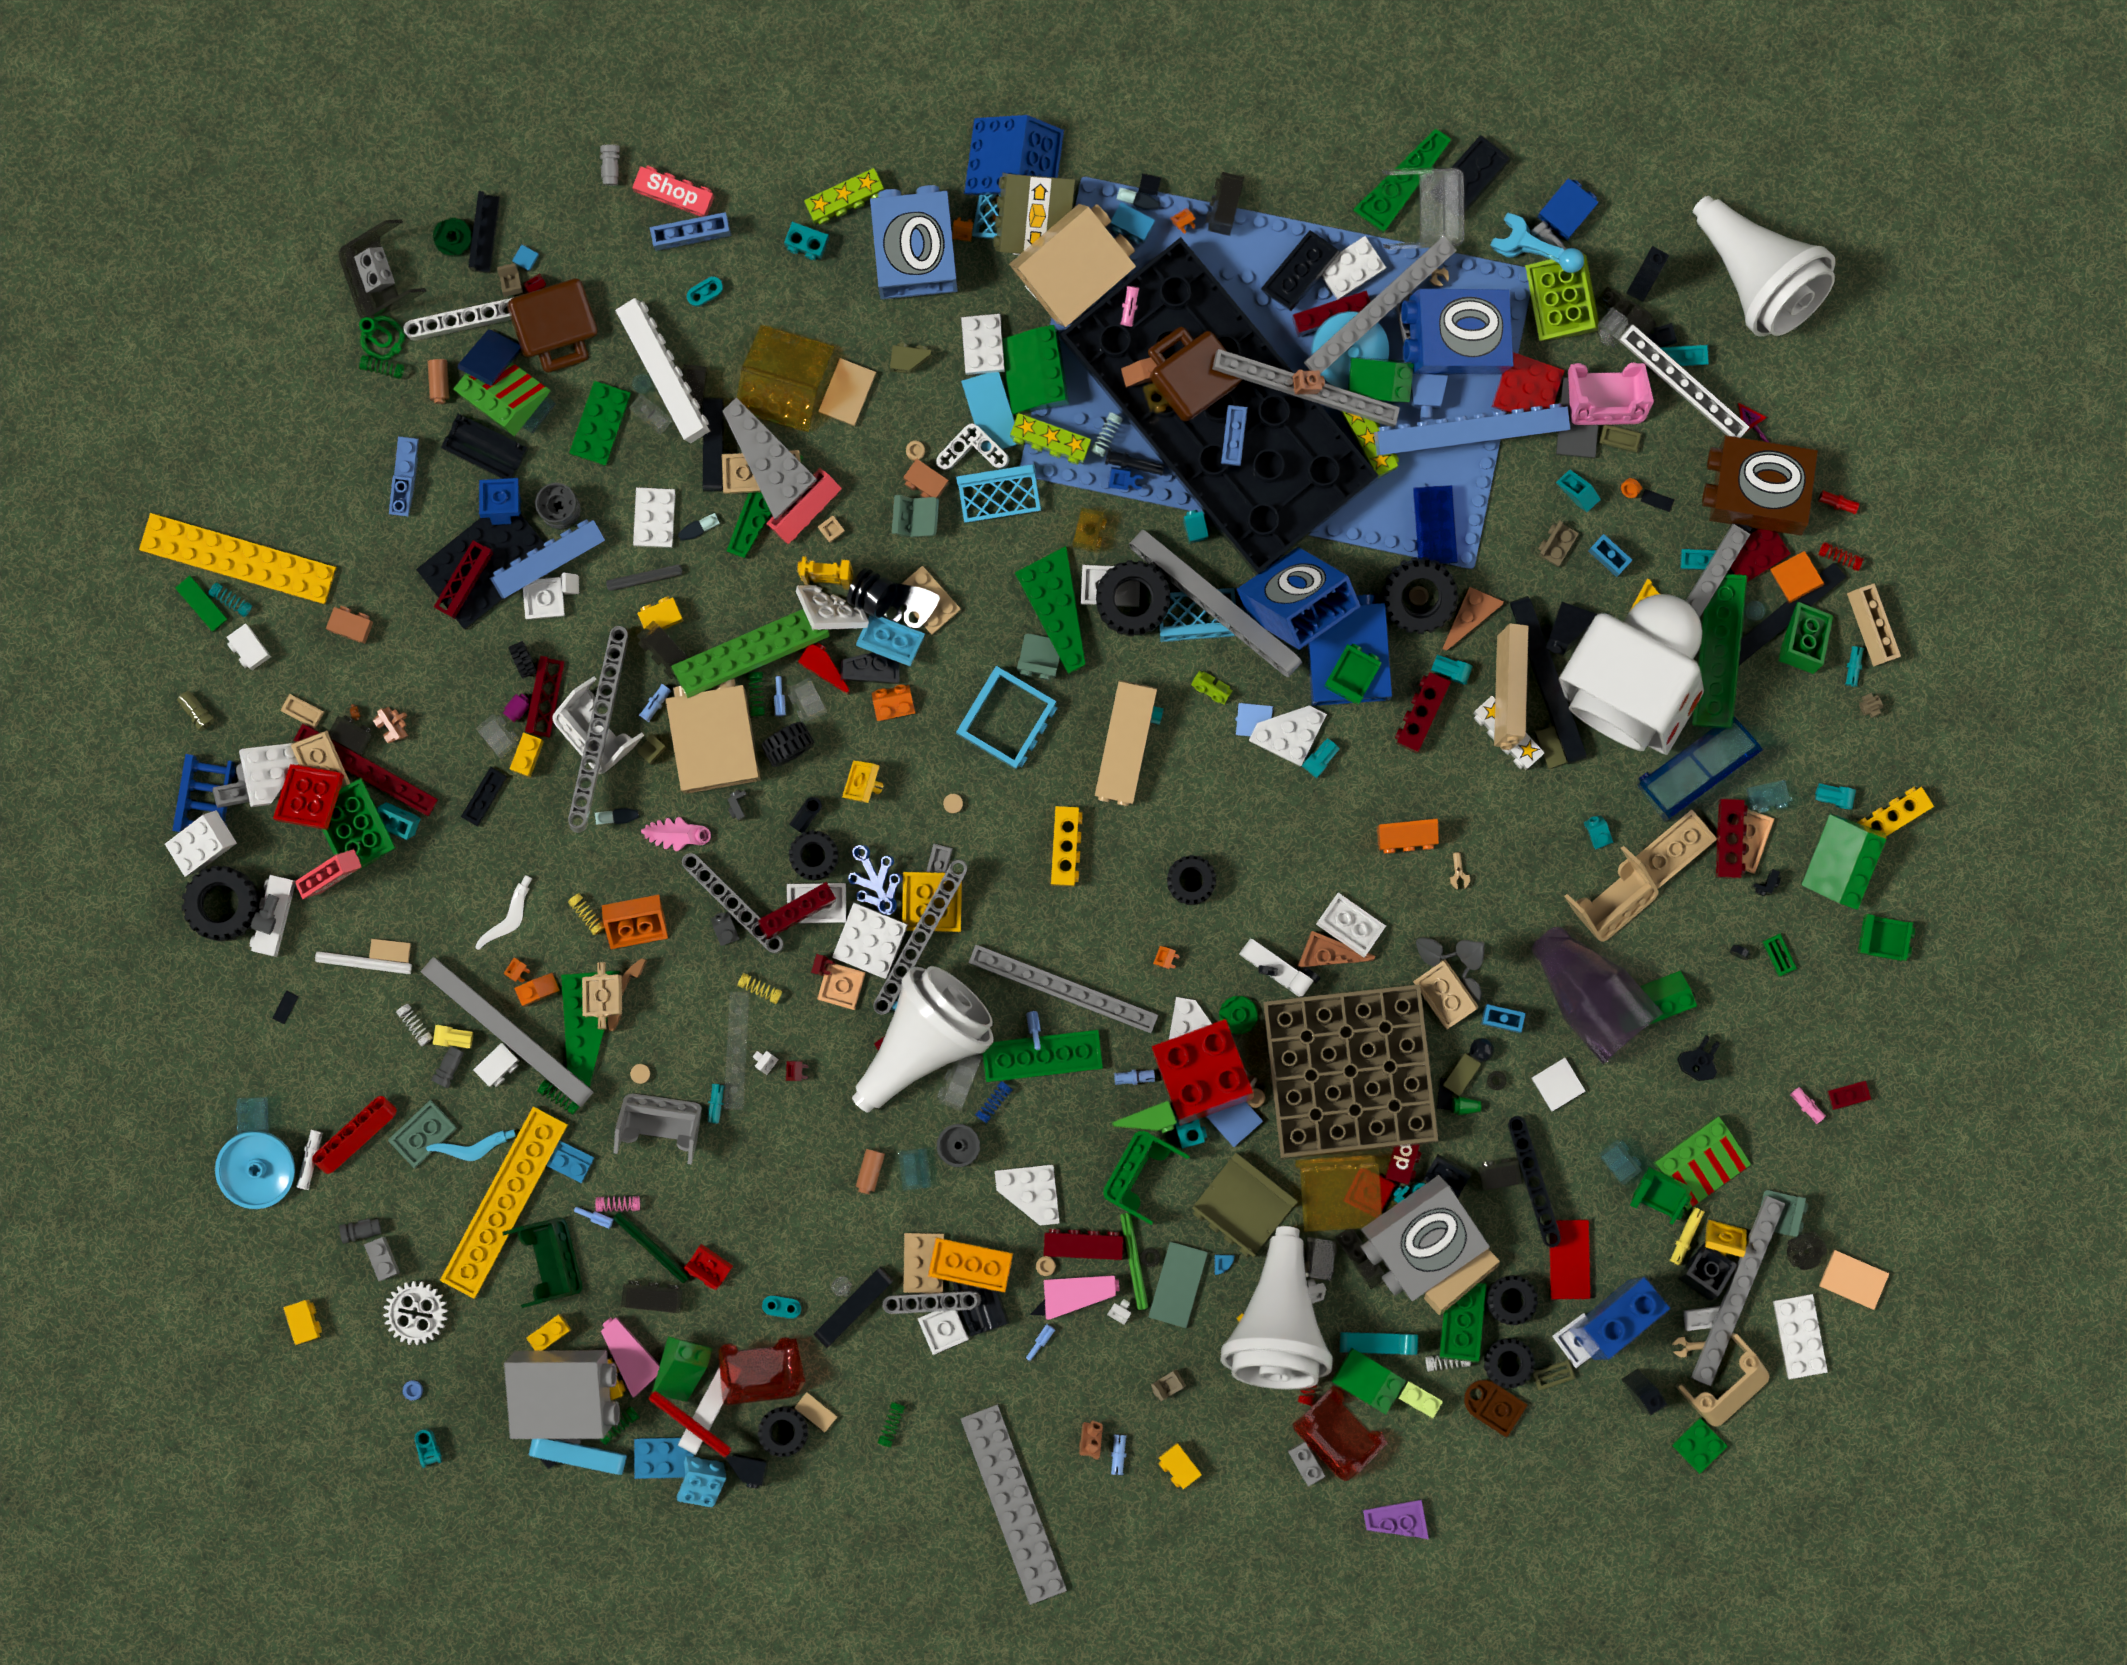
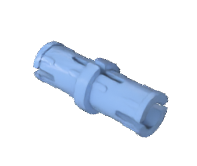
M661 684L654 696L648 699V704L639 716L650 722L656 711L662 708V703L672 691Z
M1154 1069L1114 1073L1115 1085H1137V1083L1155 1082Z
M1114 1434L1113 1452H1111V1456H1113L1111 1474H1117V1466L1118 1475L1124 1474L1127 1435H1121L1119 1443L1120 1435Z

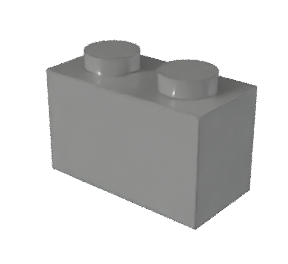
M381 1237L364 1244L378 1281H383L400 1274L386 1237Z

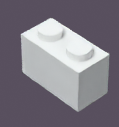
M246 623L227 636V639L230 641L227 645L233 653L238 652L241 657L238 660L245 669L248 667L254 670L271 657Z
M501 1043L473 1070L489 1087H497L505 1080L503 1076L507 1072L511 1074L518 1068L519 1065L517 1063L520 1060L504 1043Z

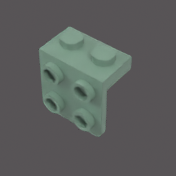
M894 495L892 534L906 538L935 536L937 533L939 499L936 497L909 498L902 495Z
M1025 634L1017 671L1021 675L1032 677V674L1039 675V678L1044 680L1056 678L1060 658L1048 637Z
M1765 1190L1761 1205L1765 1195L1785 1203L1774 1232L1798 1237V1233H1802L1804 1225L1801 1222L1802 1215H1805L1807 1212L1808 1203H1805L1806 1198Z

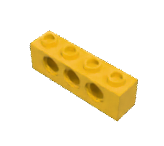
M1914 786L1904 792L1906 794L1904 798L1899 799V797H1896L1888 802L1890 805L1888 808L1883 810L1880 807L1872 812V818L1867 820L1864 817L1856 823L1871 828L1873 821L1880 824L1879 831L1884 832L1888 836L1933 808L1934 805L1922 787L1916 789ZM1906 801H1910L1913 804L1912 811L1905 809L1904 803ZM1889 811H1893L1896 814V821L1893 822L1888 819Z
M1055 807L1051 885L1074 887L1075 882H1079V871H1075L1076 863H1080V851H1077V843L1081 844V832H1078V824H1082L1083 812H1079V807ZM1064 823H1072L1074 829L1071 832H1065L1062 828ZM1070 842L1073 845L1072 850L1069 852L1063 851L1061 848L1062 843ZM1063 861L1071 863L1072 867L1069 871L1061 870L1060 864Z

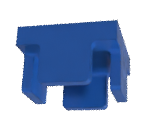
M518 478L479 480L480 518H490L492 525L511 524L510 516H519L521 514Z

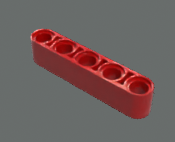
M384 1096L375 1098L313 1155V1163L326 1174L334 1172L395 1116L397 1112L396 1107Z

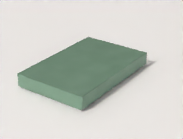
M430 1100L388 1141L415 1169L433 1152L427 1151V1146L443 1143L458 1128Z

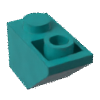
M1192 510L1187 512V515L1183 518V524L1189 544L1208 539L1203 511Z

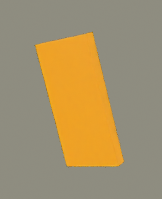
M936 1238L928 1277L1006 1292L1013 1253Z

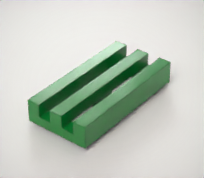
M1781 933L1762 941L1778 977L1797 969ZM1776 939H1778L1780 942V945L1791 966L1790 968L1787 967L1780 953V950L1775 942ZM1769 942H1771L1784 971H1781L1768 944Z

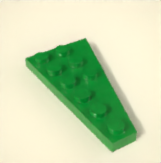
M1065 546L1016 571L1015 575L1069 675L1085 667L1086 664L1067 548Z
M606 971L605 974L619 975L620 971ZM597 972L561 975L567 1069L590 1088L605 1029H598L597 1017H583L582 977H592Z

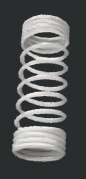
M405 1004L396 1013L399 1018L405 1017L402 1022H407L406 1027L411 1026L409 1031L414 1030L412 1035L417 1034L415 1039H419L418 1043L424 1046L433 1037L429 1032L418 1037L426 1028L414 1034L423 1023L411 1029L420 1019L408 1025L417 1015L404 1021L414 1012L413 1010L409 1012L411 1006Z
M1436 1355L1435 1360L1433 1356H1426L1428 1372L1434 1371V1367L1437 1371V1358L1442 1370V1359L1440 1362L1438 1355ZM1444 1359L1446 1369H1448V1359ZM1450 1360L1451 1368L1453 1369V1360ZM1461 1361L1462 1367L1471 1366V1362Z

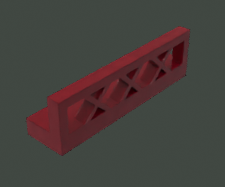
M473 540L435 603L434 608L455 619L494 552ZM474 547L482 550L476 560H473L471 556ZM471 564L472 568L468 575L463 577L461 569L463 566ZM461 581L462 585L458 592L453 594L452 584ZM451 597L452 602L447 610L440 607L444 599Z
M540 656L525 729L527 734L550 738L553 714L556 710L565 661ZM549 663L560 665L559 672L553 677L548 673ZM552 681L555 685V692L547 696L544 686ZM548 700L552 705L551 711L544 715L540 710V706ZM543 719L548 724L547 733L536 731L537 723Z

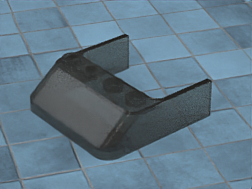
M402 219L385 220L345 244L339 250V260L358 315L361 318H374L394 311L427 292L426 288L408 289L398 295L395 284L381 292L366 293L354 257L368 248L382 247L380 243L381 236L402 224Z

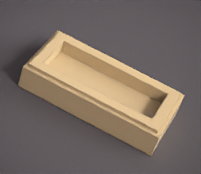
M291 694L288 695L280 710L316 729L325 713Z
M371 939L369 958L409 963L411 943Z
M808 1392L794 1407L824 1432L827 1431L837 1418L833 1412Z

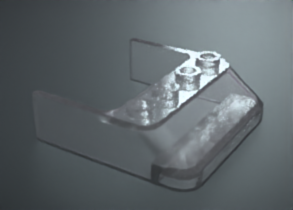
M1456 168L1382 170V174L1386 175L1419 174L1420 239L1417 242L1383 244V248L1390 250L1430 248L1443 236L1453 246H1459L1463 242L1464 175L1461 170Z

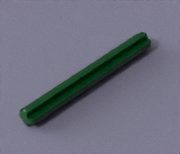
M620 1211L616 1213L613 1219L681 1283H685L690 1278V1275L629 1218Z

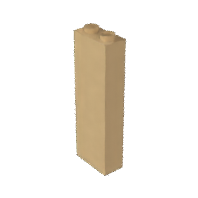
M1509 623L1497 636L1494 746L1501 747L1503 750L1513 749L1526 737L1528 626Z
M1119 680L1095 792L1098 800L1110 802V799L1117 800V804L1129 806V803L1133 804L1157 688Z

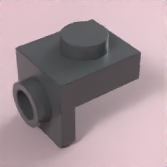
M737 790L731 793V797L728 798L731 806L728 810L733 819L737 818L738 821H741L746 817L738 800L748 795L746 791L741 792V790Z
M729 912L718 913L711 918L714 931L721 946L739 939Z

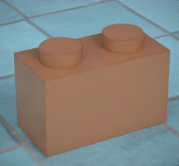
M917 458L903 477L904 481H906L905 485L913 491L917 489L922 492L921 496L923 498H939L949 484L946 478Z
M340 606L339 609L333 608L326 629L365 644L373 622L369 620L370 616L363 613L355 615L351 613V609Z

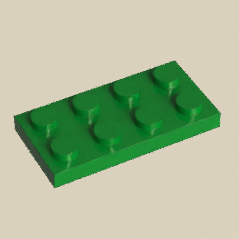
M594 381L569 454L606 466L631 393Z
M1478 1283L1443 1312L1439 1358L1479 1363L1486 1284Z

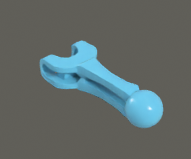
M1511 213L1506 214L1504 221L1513 229L1512 234L1506 239L1494 238L1490 244L1494 251L1508 258L1516 257L1523 252L1544 256L1559 263L1561 268L1568 273L1578 272L1584 265V256L1581 251L1575 248L1564 250L1561 247L1550 245L1535 238L1530 234V228L1524 219Z

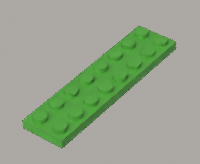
M801 609L674 664L671 667L686 697L689 698L830 636L827 629L812 630L804 609Z

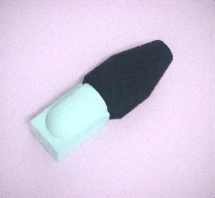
M1124 188L1119 189L1116 200L1132 204L1144 210L1158 209L1160 204L1150 195L1133 192Z
M715 513L699 521L686 525L678 533L681 541L694 539L720 523Z
M628 808L595 813L596 825L609 823L624 824L639 818L638 810Z

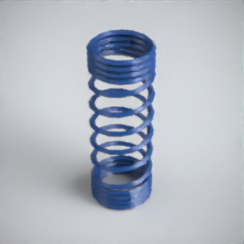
M1002 1081L997 1085L1001 1092L994 1090L999 1097L990 1094L995 1101L987 1098L993 1106L984 1102L988 1109L981 1107V1109L986 1114L980 1110L975 1114L986 1124L991 1119V1116L986 1111L994 1114L990 1107L998 1110L992 1102L999 1106L1001 1104L997 1099L1004 1102V1099L998 1093L1008 1097L1006 1093L1010 1094L1013 1091L1012 1088Z

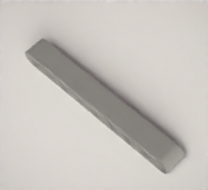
M956 859L950 864L874 1002V1010L878 1014L888 1013L901 991L903 976L897 974L896 968L904 966L908 972L915 966L967 872V864L964 860ZM956 863H960L964 867V871L960 874L955 873L953 870V865ZM947 880H951L954 883V889L951 891L946 890L943 886ZM935 898H943L945 901L944 907H936L934 904ZM926 915H933L935 923L928 925L924 919ZM917 932L925 933L926 940L923 942L917 941L915 934ZM914 949L916 957L909 959L906 956V950ZM895 983L898 988L897 992L890 993L887 990V985ZM885 1000L888 1003V1008L880 1010L877 1006L878 1001Z

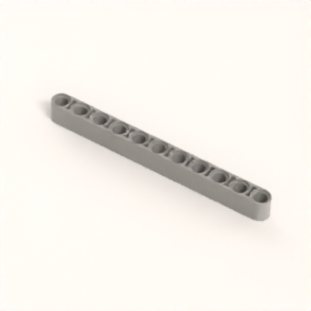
M1141 530L1129 543V547L1148 564L1153 565L1167 580L1284 676L1290 677L1302 664L1301 659L1148 532Z
M622 626L614 627L609 635L568 822L571 830L576 833L583 832L587 827L628 644V634ZM617 634L624 635L622 640L614 639ZM613 652L620 654L616 659L610 657ZM610 670L616 672L613 677L606 676V673ZM604 689H610L612 693L608 696H605L602 694V691ZM601 707L608 709L605 714L597 712ZM596 726H602L604 728L603 731L599 733L595 732L593 729ZM592 744L600 746L596 751H591L589 747ZM587 763H594L595 767L588 770L585 768ZM584 781H589L591 786L589 788H582L581 784ZM579 800L587 801L584 807L577 806ZM576 818L583 820L579 826L574 825L572 822Z
M432 957L421 970L423 975L577 1105L582 1107L594 1093L586 1084L435 957Z

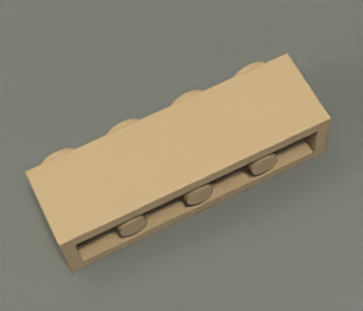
M1875 583L1847 593L1873 667L1901 657Z
M1487 1249L1426 1291L1424 1299L1440 1316L1494 1271L1500 1261Z

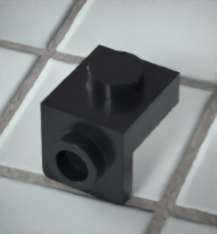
M1774 869L1770 870L1764 886L1756 883L1752 884L1751 888L1755 889L1754 893L1764 897L1766 894H1772L1773 889L1778 888L1781 877H1778L1780 872Z

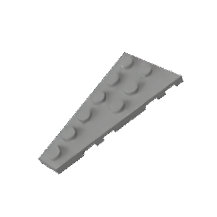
M735 398L723 410V413L776 521L817 479Z

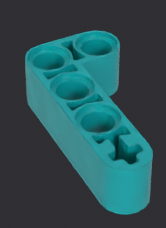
M1340 1332L1339 1352L1349 1353L1350 1349L1353 1348L1360 1353L1418 1355V1335Z

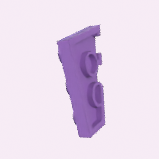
M1422 1500L1363 1510L1366 1530L1429 1539Z

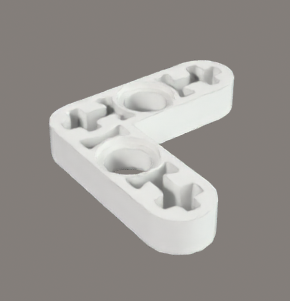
M968 424L938 455L937 465L943 470L952 469L973 446L993 466L999 469L1005 468L1008 465L1009 456L980 427L975 424ZM970 429H977L975 431V433L977 434L976 437L971 436L968 439V441H970V444L968 445V443L961 437L964 435V437L967 438L970 435ZM984 441L991 443V449L987 452L981 449V444ZM957 442H963L964 450L962 452L955 451L954 446ZM949 450H951L953 454L957 455L956 458L951 456V458L948 460L950 462L949 465H942V458H948L951 455L950 453H948ZM994 451L998 456H1004L1002 464H996L997 459L991 455Z

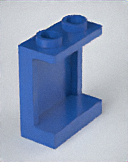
M1569 178L1538 215L1540 220H1545L1548 226L1566 241L1570 239L1575 230L1598 204L1594 194L1589 191L1585 192L1578 181L1570 180Z

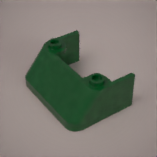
M558 1217L502 1232L503 1236L518 1233L520 1242L524 1246L532 1245L542 1283L535 1285L533 1289L535 1301L521 1304V1308L572 1296L582 1291L583 1284L567 1222L563 1218Z

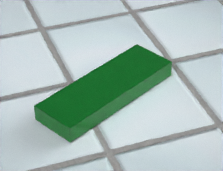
M190 575L175 587L212 632H215L228 621Z

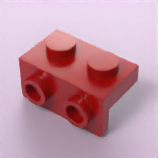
M700 1244L684 1269L691 1276L703 1281L707 1287L717 1290L733 1268V1265L703 1244Z

